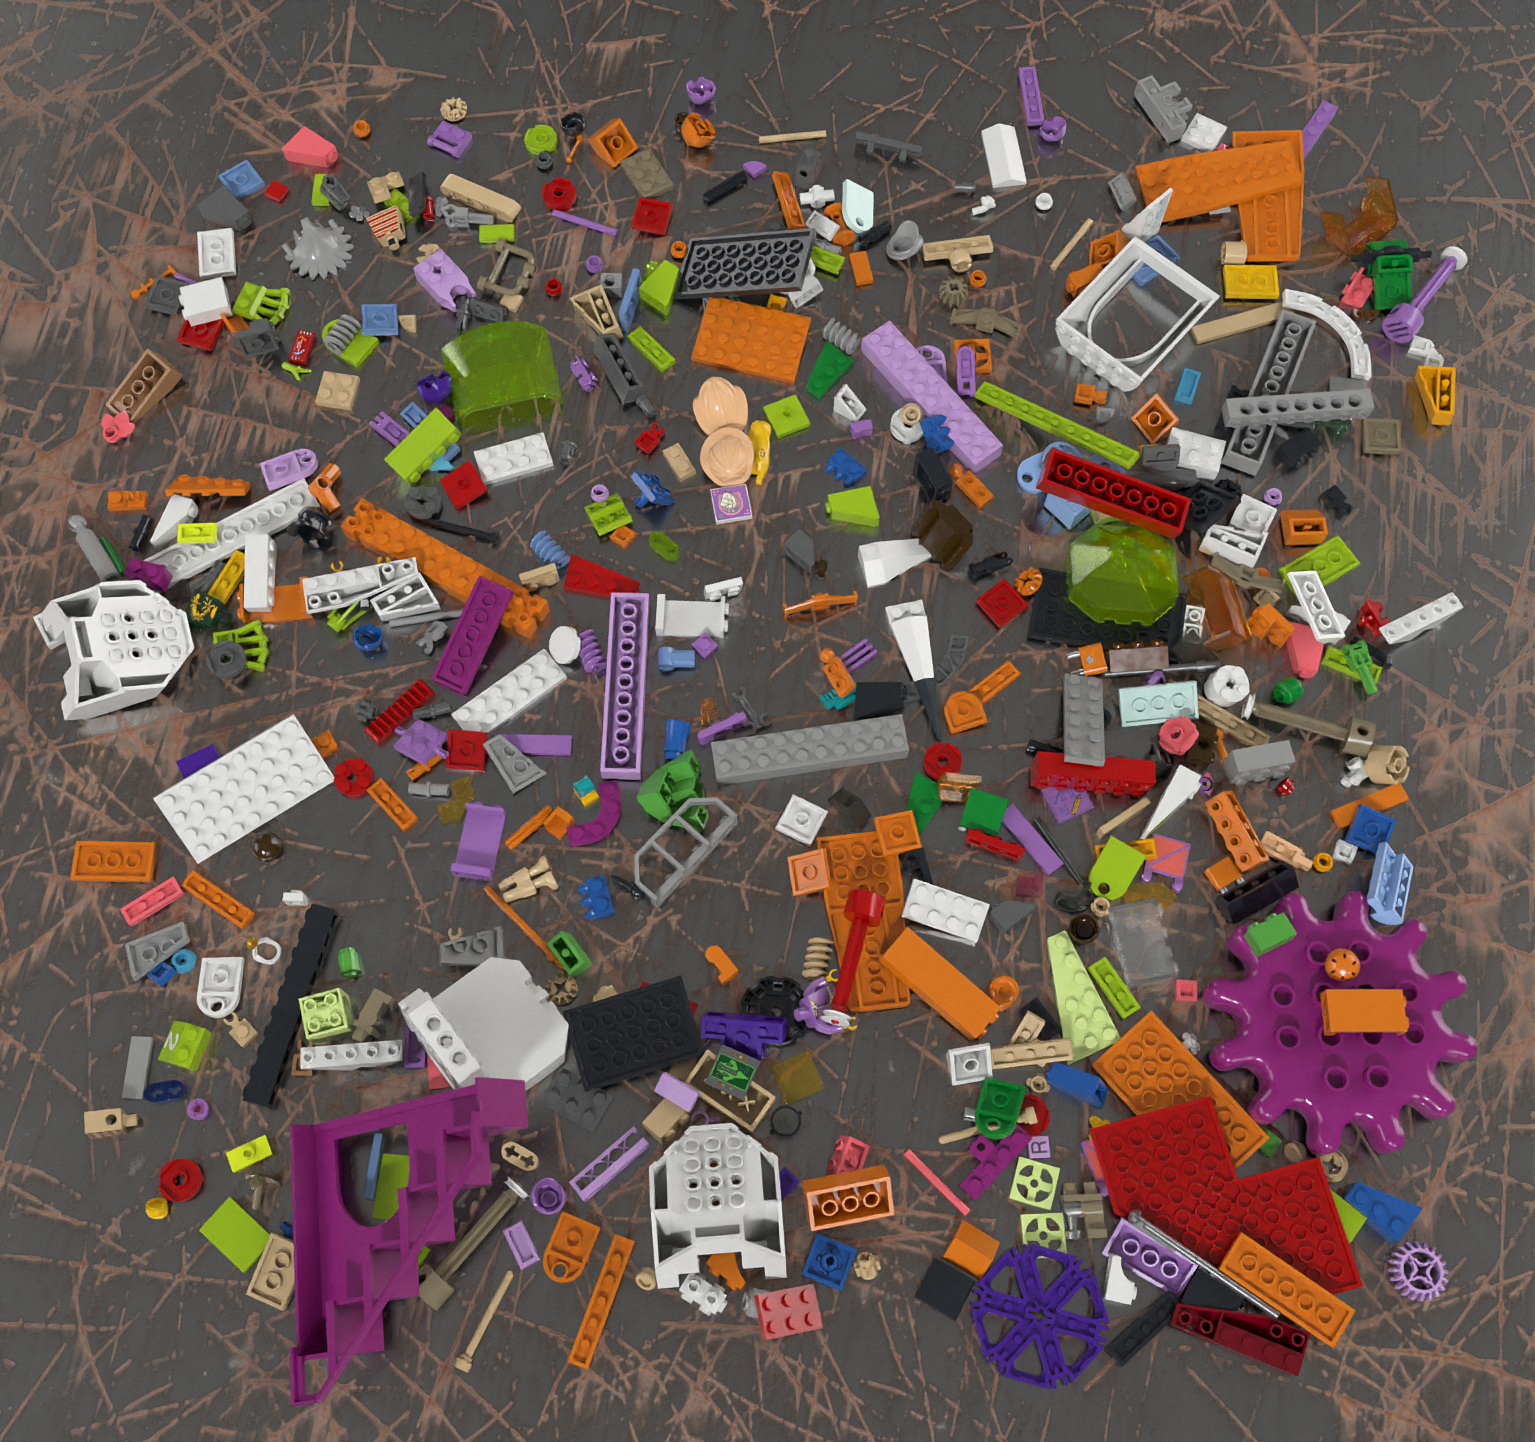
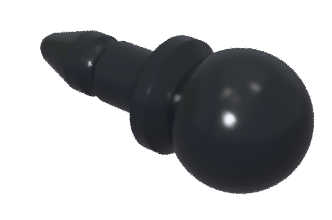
M611 875V879L617 885L619 884V886L626 889L625 893H630L632 898L641 899L645 895L636 886L634 881L629 883L619 876Z

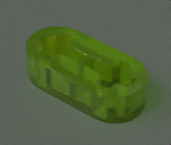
M655 531L650 534V546L669 561L676 560L679 557L678 545L664 533ZM660 538L661 543H659L658 541L654 543V539L658 540ZM667 548H668L669 550H673V549H674V554H673V553H669V554H668Z

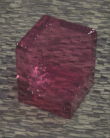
M1035 873L1033 878L1017 877V897H1041L1043 894V874Z

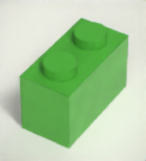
M1283 912L1279 915H1276V913L1269 915L1263 923L1255 922L1249 925L1244 937L1256 957L1291 941L1297 933Z
M561 931L547 943L570 976L579 977L593 965L592 961L569 932Z

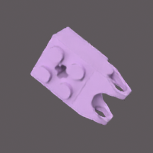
M442 249L413 267L417 281L437 302L452 312L457 311L456 305L453 302L456 296L466 295L472 299L476 298V293L469 284L467 276Z

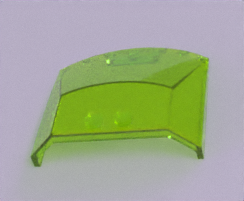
M515 321L491 323L459 335L442 348L445 369L449 372L453 383L451 398L458 426L461 425V421L470 413L539 397L558 400L559 404L563 403L546 329L543 326Z

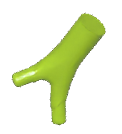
M287 362L282 364V368L292 372L297 381L300 380L298 373H311V369H304Z

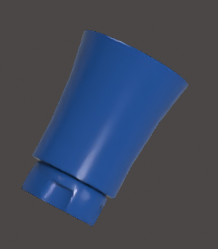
M675 719L665 721L664 760L670 762L685 753L688 735L692 727L691 723Z

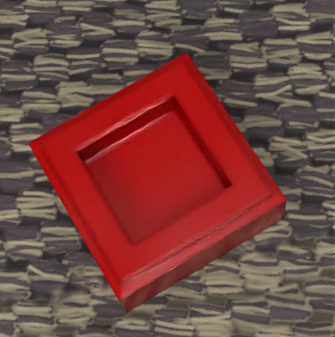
M273 180L264 193L266 197L281 202L288 193L289 188Z

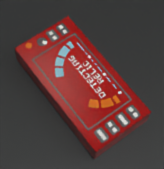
M298 329L288 358L290 363L307 366L317 336L315 332Z

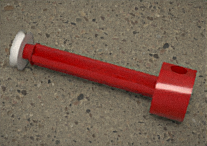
M860 889L849 891L843 914L845 919L853 923L832 1004H830L832 1010H822L824 1016H821V1019L827 1023L842 1027L850 1026L848 1021L852 1020V1018L844 1013L848 1010L847 1007L868 927L880 925L886 903L882 896L874 892Z

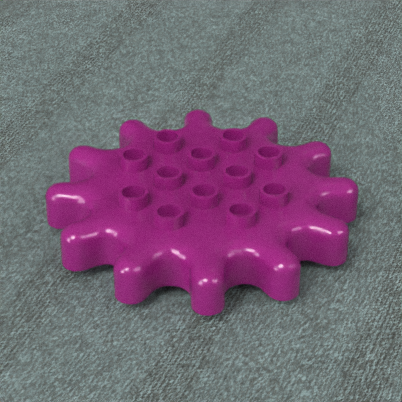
M1359 891L1348 892L1336 902L1332 921H1323L1314 916L1304 896L1298 893L1285 895L1275 905V913L1279 915L1284 912L1295 929L1296 936L1291 941L1256 957L1244 937L1249 925H1239L1228 934L1226 944L1230 952L1243 963L1244 976L1242 980L1233 981L1217 978L1211 981L1202 992V999L1208 1007L1230 1014L1236 1023L1235 1036L1232 1039L1219 1043L1210 1051L1209 1058L1212 1066L1219 1071H1229L1242 1067L1252 1071L1258 1079L1259 1090L1247 1107L1248 1115L1258 1125L1263 1126L1276 1121L1286 1109L1299 1112L1307 1123L1306 1145L1308 1150L1317 1156H1325L1339 1149L1342 1132L1347 1123H1352L1362 1128L1369 1144L1377 1153L1388 1154L1401 1149L1405 1143V1134L1399 1120L1400 1109L1404 1105L1411 1106L1430 1120L1449 1116L1454 1111L1455 1100L1451 1093L1437 1081L1435 1067L1439 1061L1451 1064L1462 1063L1473 1058L1478 1049L1477 1042L1472 1036L1450 1029L1444 1023L1441 1015V1008L1444 1003L1461 996L1466 991L1467 983L1463 975L1456 971H1447L1435 975L1424 971L1416 959V952L1427 936L1424 924L1418 920L1409 919L1394 928L1388 935L1377 932L1371 927L1368 920L1369 904L1367 897ZM1339 948L1348 949L1358 957L1360 971L1354 979L1341 982L1332 979L1326 973L1325 960L1333 950ZM1326 989H1402L1403 995L1406 997L1405 1015L1409 1019L1408 1032L1402 1035H1396V1032H1338L1334 1035H1324L1320 993Z

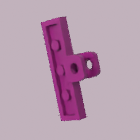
M1018 1124L1013 1133L1001 1139L996 1146L986 1137L978 1135L970 1143L969 1149L980 1163L959 1185L976 1200L1025 1148L1032 1138ZM979 1143L984 1144V1148L982 1150L977 1149V1145Z

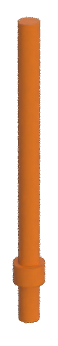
M487 885L483 891L547 955L546 958L551 963H555L566 973L567 971L541 937Z

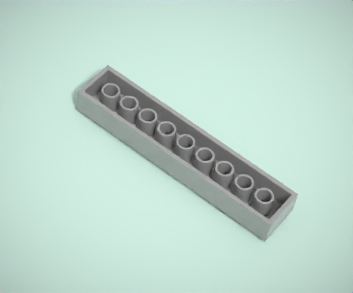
M1284 309L1282 310L1247 397L1289 394L1317 321ZM1277 424L1235 428L1221 463L1256 476Z
M902 714L711 742L717 786L907 758L909 752Z

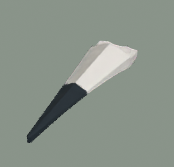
M918 600L885 607L891 632L913 678L936 737L940 742L942 738L931 647L923 602Z

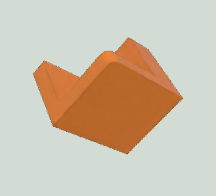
M557 806L544 821L543 825L547 831L561 840L567 833L566 827L573 826L575 821L570 814Z

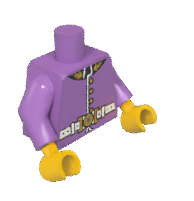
M837 969L831 970L828 976L824 975L812 981L803 992L804 998L799 1000L800 1008L794 1010V1017L797 1021L805 1020L808 1028H815L817 1031L828 1035L842 1032L846 1028L854 1031L858 1027L837 1026L821 1019V1016H824L822 1010H832L830 1004H832L835 989L833 983L829 984V982H836L838 980L831 977L832 972Z

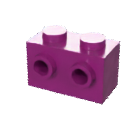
M133 557L130 558L123 573L128 581L141 580L148 589L165 593L173 578L166 567Z

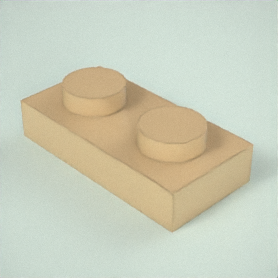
M679 443L663 450L664 457L680 482L696 474L695 468Z

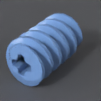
M541 531L532 539L530 543L531 549L544 561L545 565L555 563L557 570L563 568L570 561V556H565L566 552L564 550L560 551L561 546H556L557 542L552 540L551 535H547V531Z

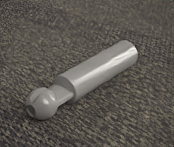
M81 515L71 516L68 520V527L77 533L76 541L101 582L119 581V572L95 533L86 528V519Z

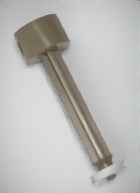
M1250 692L1242 704L1241 719L1246 717V720H1248L1250 714L1253 713L1255 717H1261L1341 740V752L1362 758L1367 756L1374 740L1376 724L1353 716L1349 718L1345 726L1261 701L1254 702L1255 694L1250 695Z
M509 1177L507 1181H503L509 1186L508 1190L502 1191L501 1196L436 1270L426 1262L418 1270L419 1295L433 1309L438 1311L455 1291L447 1280L513 1204L516 1205L517 1197L520 1196L525 1201V1198L529 1196L522 1190L523 1186L520 1183L513 1182Z

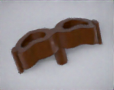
M1354 308L1350 315L1355 320H1360L1364 317L1366 320L1372 321L1379 315L1380 311L1376 309H1365L1364 311Z

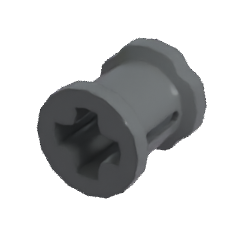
M562 441L561 453L557 459L563 464H572L573 453L577 449V445L571 441Z

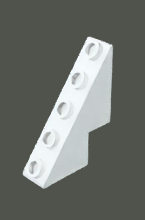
M1451 592L1380 627L1379 630L1389 644L1410 641L1424 630L1437 627L1464 607L1455 594Z
M402 1040L301 1048L300 1069L352 1071L360 1067L384 1068L403 1061Z

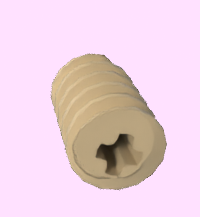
M814 937L808 940L810 946L807 947L809 954L805 955V959L808 962H805L803 966L807 969L802 971L804 977L816 980L828 974V972L823 970V968L829 967V964L825 963L824 960L831 959L830 956L826 955V952H832V949L827 945L833 944L834 941L822 937Z

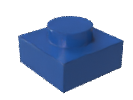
M162 962L147 974V977L163 987L176 971L170 965Z

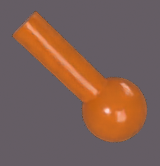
M1217 728L1216 735L1219 738L1216 747L1221 760L1224 761L1228 756L1222 741L1224 733L1220 728Z

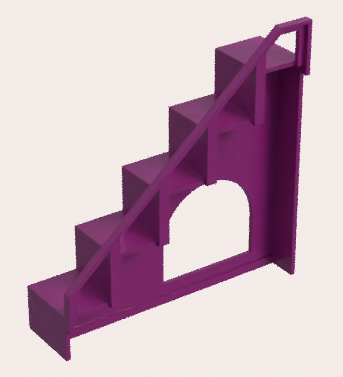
M476 1077L474 1085L315 1125L290 1124L297 1346L290 1348L291 1406L324 1402L353 1355L384 1351L383 1308L388 1301L420 1296L417 1255L424 1246L455 1241L453 1199L459 1191L491 1185L488 1137L528 1128L525 1080ZM407 1123L409 1181L407 1187L398 1189L399 1208L385 1223L375 1227L363 1226L350 1216L344 1206L342 1139ZM328 1358L327 1380L318 1393L306 1395L305 1361Z

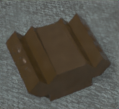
M931 500L911 527V536L919 537L918 545H922L931 554L933 561L942 562V570L952 571L973 544V525L953 504L946 506L942 501Z

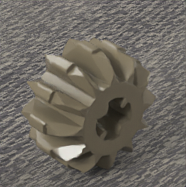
M957 276L953 280L949 277L947 281L943 280L939 287V298L943 300L944 305L949 303L950 308L953 304L958 307L960 303L964 304L965 299L968 297V286L964 284L963 279L959 281Z

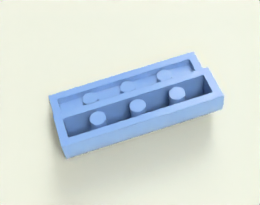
M1382 842L1378 845L1367 901L1372 906L1370 916L1373 919L1387 925L1403 924L1413 865L1404 853L1396 855L1387 842Z

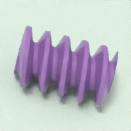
M593 629L577 635L581 641L579 656L582 659V664L585 665V671L589 673L599 672L607 667V662H604L606 657L602 655L603 650L598 649L601 645L597 642L598 637L593 636L595 635V630Z

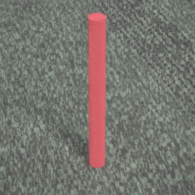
M910 1149L904 1154L965 1216L971 1211Z

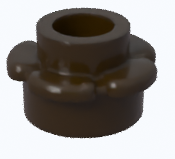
M822 558L819 561L816 560L814 564V571L817 572L818 576L820 574L825 575L828 562Z

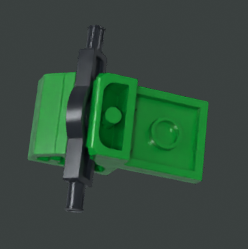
M1405 240L1369 242L1366 244L1367 250L1363 251V254L1351 255V262H1362L1363 265H1367L1368 277L1373 279L1374 309L1384 311L1392 310L1399 304H1410L1412 301L1410 272L1413 271V262H1419L1420 258H1431L1432 251L1409 248Z

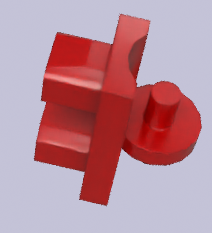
M1370 599L1358 609L1362 620L1357 624L1359 627L1366 626L1367 630H1370L1375 638L1382 634L1379 630L1380 627L1392 622L1389 617L1382 618L1379 614L1383 611V606L1379 601L1372 602Z

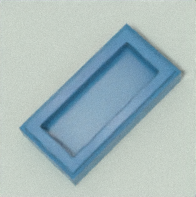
M1184 367L1174 400L1191 405L1202 372Z

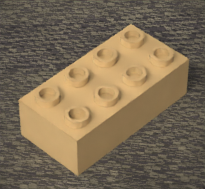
M707 1049L684 1083L699 1091L698 1097L752 1135L776 1101V1097L754 1081H752L744 1101L705 1084L717 1057Z

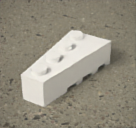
M268 534L245 535L244 608L248 612H272V606L275 603L273 592L278 544Z

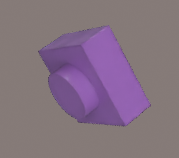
M706 632L691 644L703 659H706L718 648V645Z

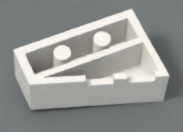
M420 572L418 576L406 580L370 600L382 622L441 610L439 603Z

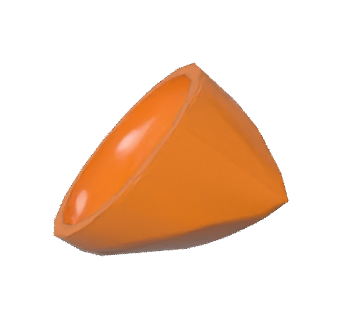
M1010 976L997 977L989 987L990 997L1001 1007L1000 1012L1013 1005L1019 995V985Z

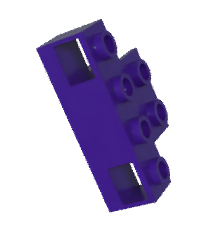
M707 1011L701 1018V1037L721 1039V1046L723 1044L757 1059L761 1063L763 1057H766V1043L783 1044L787 1038V1018Z

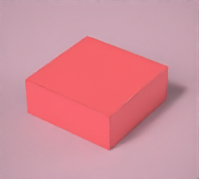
M1176 979L1175 1001L1196 1002L1197 981Z

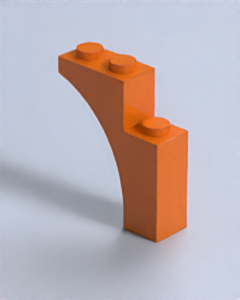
M735 1252L712 1254L706 1262L710 1266L708 1271L717 1278L719 1275H722L727 1279L725 1284L734 1291L737 1288L742 1290L746 1284L738 1269Z

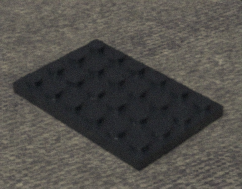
M681 975L563 1011L564 1018L569 1024L568 1033L585 1092L704 1055Z

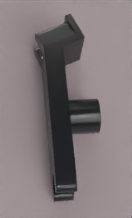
M1354 636L1350 644H1355L1358 640L1362 639ZM1366 642L1369 655L1380 661L1383 669L1389 670L1393 665L1391 664L1392 656Z

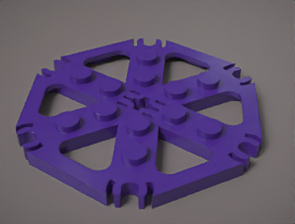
M1029 1243L1031 1253H1029L1027 1244H1023L1024 1252L1022 1254L1017 1252L1016 1247H1012L1014 1255L1012 1257L1010 1249H1008L976 1283L975 1286L982 1287L983 1291L973 1289V1292L980 1295V1300L978 1302L971 1301L970 1303L974 1306H979V1309H973L972 1307L970 1309L984 1359L992 1353L993 1355L988 1358L987 1362L990 1364L995 1359L999 1361L996 1372L1002 1371L1005 1366L1004 1372L1000 1374L1002 1376L1050 1389V1379L1051 1386L1056 1389V1380L1058 1378H1061L1063 1384L1067 1386L1068 1379L1066 1375H1068L1072 1384L1105 1347V1345L1098 1344L1097 1340L1107 1342L1106 1338L1100 1336V1331L1102 1329L1109 1330V1327L1101 1325L1100 1322L1110 1323L1094 1272L1087 1278L1086 1276L1091 1273L1092 1269L1087 1268L1086 1271L1082 1272L1079 1268L1083 1262L1082 1259L1073 1265L1075 1259L1078 1258L1077 1256ZM1039 1256L1054 1259L1064 1264L1063 1273L1045 1292L1035 1262ZM1010 1265L1014 1268L1023 1299L994 1291L991 1288V1281L1005 1266ZM1082 1286L1089 1289L1095 1307V1314L1091 1318L1061 1310ZM1039 1309H1042V1313L1047 1317H1051V1319L1045 1318L1038 1322L1037 1317L1028 1312H1038ZM986 1313H992L1017 1320L1018 1322L998 1344H991L987 1337L983 1317ZM1056 1332L1083 1339L1088 1343L1087 1351L1073 1366L1066 1365ZM1034 1339L1043 1365V1372L1038 1376L1018 1371L1013 1364L1016 1358Z

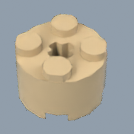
M1373 745L1370 748L1367 761L1363 764V770L1365 773H1368L1370 780L1374 783L1397 785L1399 782L1403 783L1408 777L1410 766H1406V757H1409V755L1402 746Z

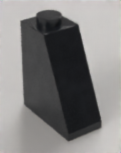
M857 682L854 711L855 721L878 718L904 707V700L908 698L907 689L904 688L902 682Z
M1200 1266L1196 1268L1178 1299L1181 1304L1229 1311L1242 1309L1247 1301L1246 1298L1217 1278L1211 1277L1209 1275L1210 1271Z

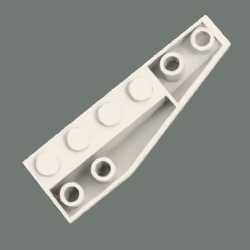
M413 557L302 579L307 614L349 606L418 576L416 558Z

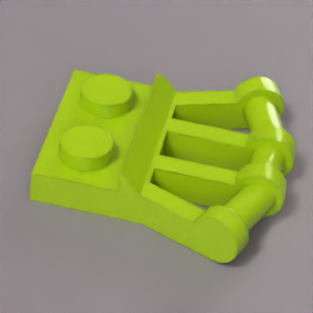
M246 281L232 308V312L254 321L262 319L258 315L261 314L270 317L269 322L273 321V324L276 325L279 321H283L284 313L289 309L288 297L290 296V290L288 288H281L280 290L267 289L264 286L260 287ZM267 297H281V301L278 302ZM265 304L278 310L274 312L263 308L262 305Z
M260 620L253 621L237 630L213 633L214 645L225 640L240 646L259 643V648L244 650L247 657L259 655L256 663L246 661V668L264 672V663L267 655H269V648H267L269 641L268 636L265 635ZM251 631H255L257 636L240 638ZM225 656V660L222 661V663H228L231 660V658Z

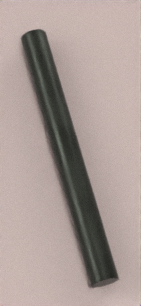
M1037 817L1033 820L1056 855L1062 860L1063 865L1079 886L1085 882L1041 818Z

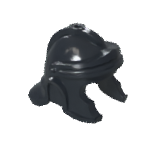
M304 507L298 513L297 521L288 525L287 533L292 537L299 536L309 547L319 548L314 534L319 533L324 539L329 541L331 538L327 530L332 526L331 518L317 507Z

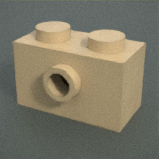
M664 1098L642 1124L644 1130L663 1145L675 1136L676 1130L680 1125L684 1126L688 1122L690 1112Z

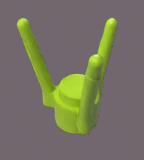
M359 601L353 603L342 616L339 613L336 614L338 608L333 609L328 615L330 620L327 624L336 632H339L341 629L344 631L348 625L367 611H360L347 621L345 618Z

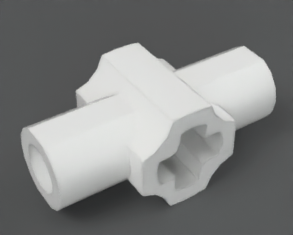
M814 185L809 189V192L800 193L801 205L811 204V207L815 209L822 208L825 202L835 201L834 189L824 190V187Z

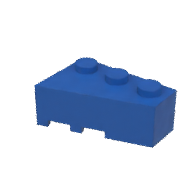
M1359 1182L1349 1184L1340 1196L1367 1218L1365 1223L1389 1243L1399 1242L1423 1209Z

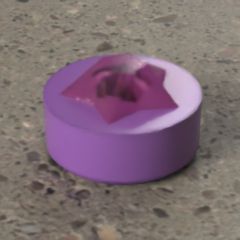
M195 1099L189 1103L187 1113L194 1120H203L210 1113V1105L203 1099Z

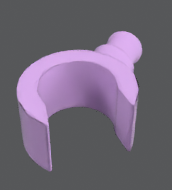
M696 1111L692 1114L690 1120L692 1122L697 1116L702 1115L706 1118L704 1125L720 1124V1117L708 1116L704 1111Z

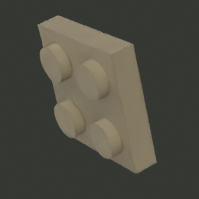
M1362 419L1363 453L1400 455L1402 452L1400 420Z

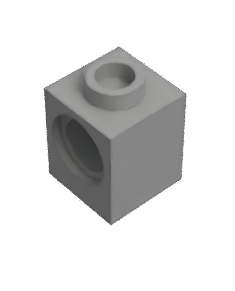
M601 273V280L597 281V286L602 284L608 298H622V273Z

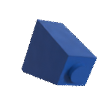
M1054 1062L1047 1071L1046 1078L1052 1087L1102 1109L1109 1089L1100 1077L1058 1062Z

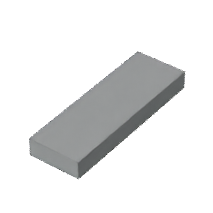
M131 1037L122 1099L145 1100L154 1044L153 1037Z

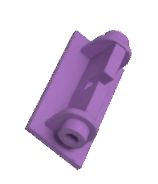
M575 355L577 361L574 360L570 363V369L576 378L583 375L578 379L583 390L590 392L594 385L600 388L597 382L599 379L593 371H590L588 361Z

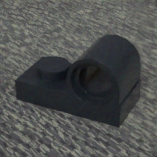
M924 847L907 852L902 861L903 870L909 874L919 873L917 875L918 880L934 885ZM914 859L917 865L911 866L907 863V860Z

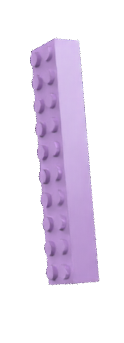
M888 321L862 339L861 351L907 403L919 405L925 418L939 414L947 417L941 427L945 426L951 429L945 437L954 440L950 451L968 471L970 470L975 474L1001 456L1002 443L891 321Z
M611 593L600 769L602 779L641 780L650 617L649 593Z

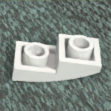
M1186 605L1182 642L1200 644L1205 608Z

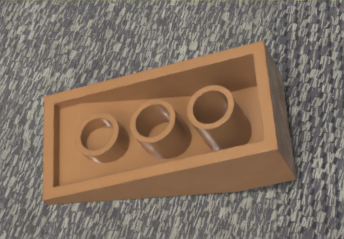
M147 348L105 405L116 415L124 410L127 411L130 418L129 423L134 424L175 387L183 374L160 354Z

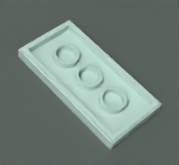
M1195 680L1118 688L1122 727L1165 723L1171 718H1180L1179 716L1187 717L1190 720L1199 719L1197 683Z

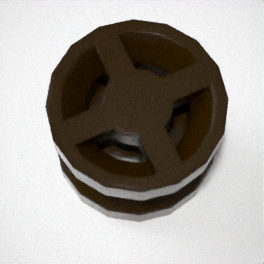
M680 112L675 116V130L679 134H682V124L689 115L686 112Z

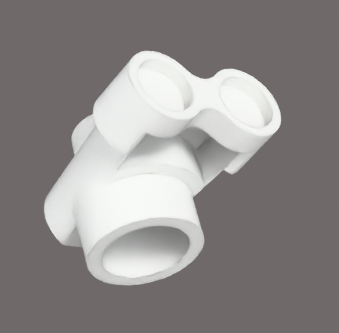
M1360 757L1350 760L1346 765L1350 772L1342 778L1341 784L1345 787H1350L1352 784L1359 785L1363 779L1367 778L1368 773H1365L1363 770V764L1367 760H1362Z

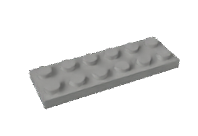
M1065 673L1063 678L1064 762L1103 767L1105 763L1103 679Z

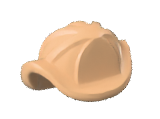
M710 377L703 383L699 395L693 400V411L696 420L708 436L714 431L725 427L744 430L748 419V404L745 393L739 386L732 385L721 377Z
M725 427L714 431L708 436L701 449L700 463L704 472L714 483L722 487L741 485L751 476L754 449L746 433L737 428Z

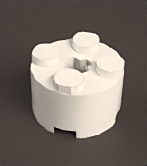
M1223 666L1211 673L1204 683V693L1207 699L1219 707L1234 705L1248 695L1250 691L1249 680L1244 673V669L1239 666Z

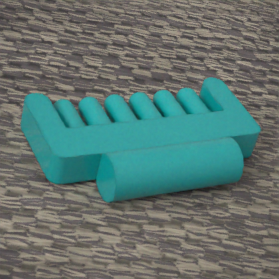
M856 687L844 698L839 697L833 688L832 692L828 691V694L821 695L820 701L827 710L835 707L839 711L855 701Z

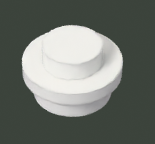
M1042 193L1036 198L1035 203L1039 209L1047 210L1051 208L1053 200L1048 193Z

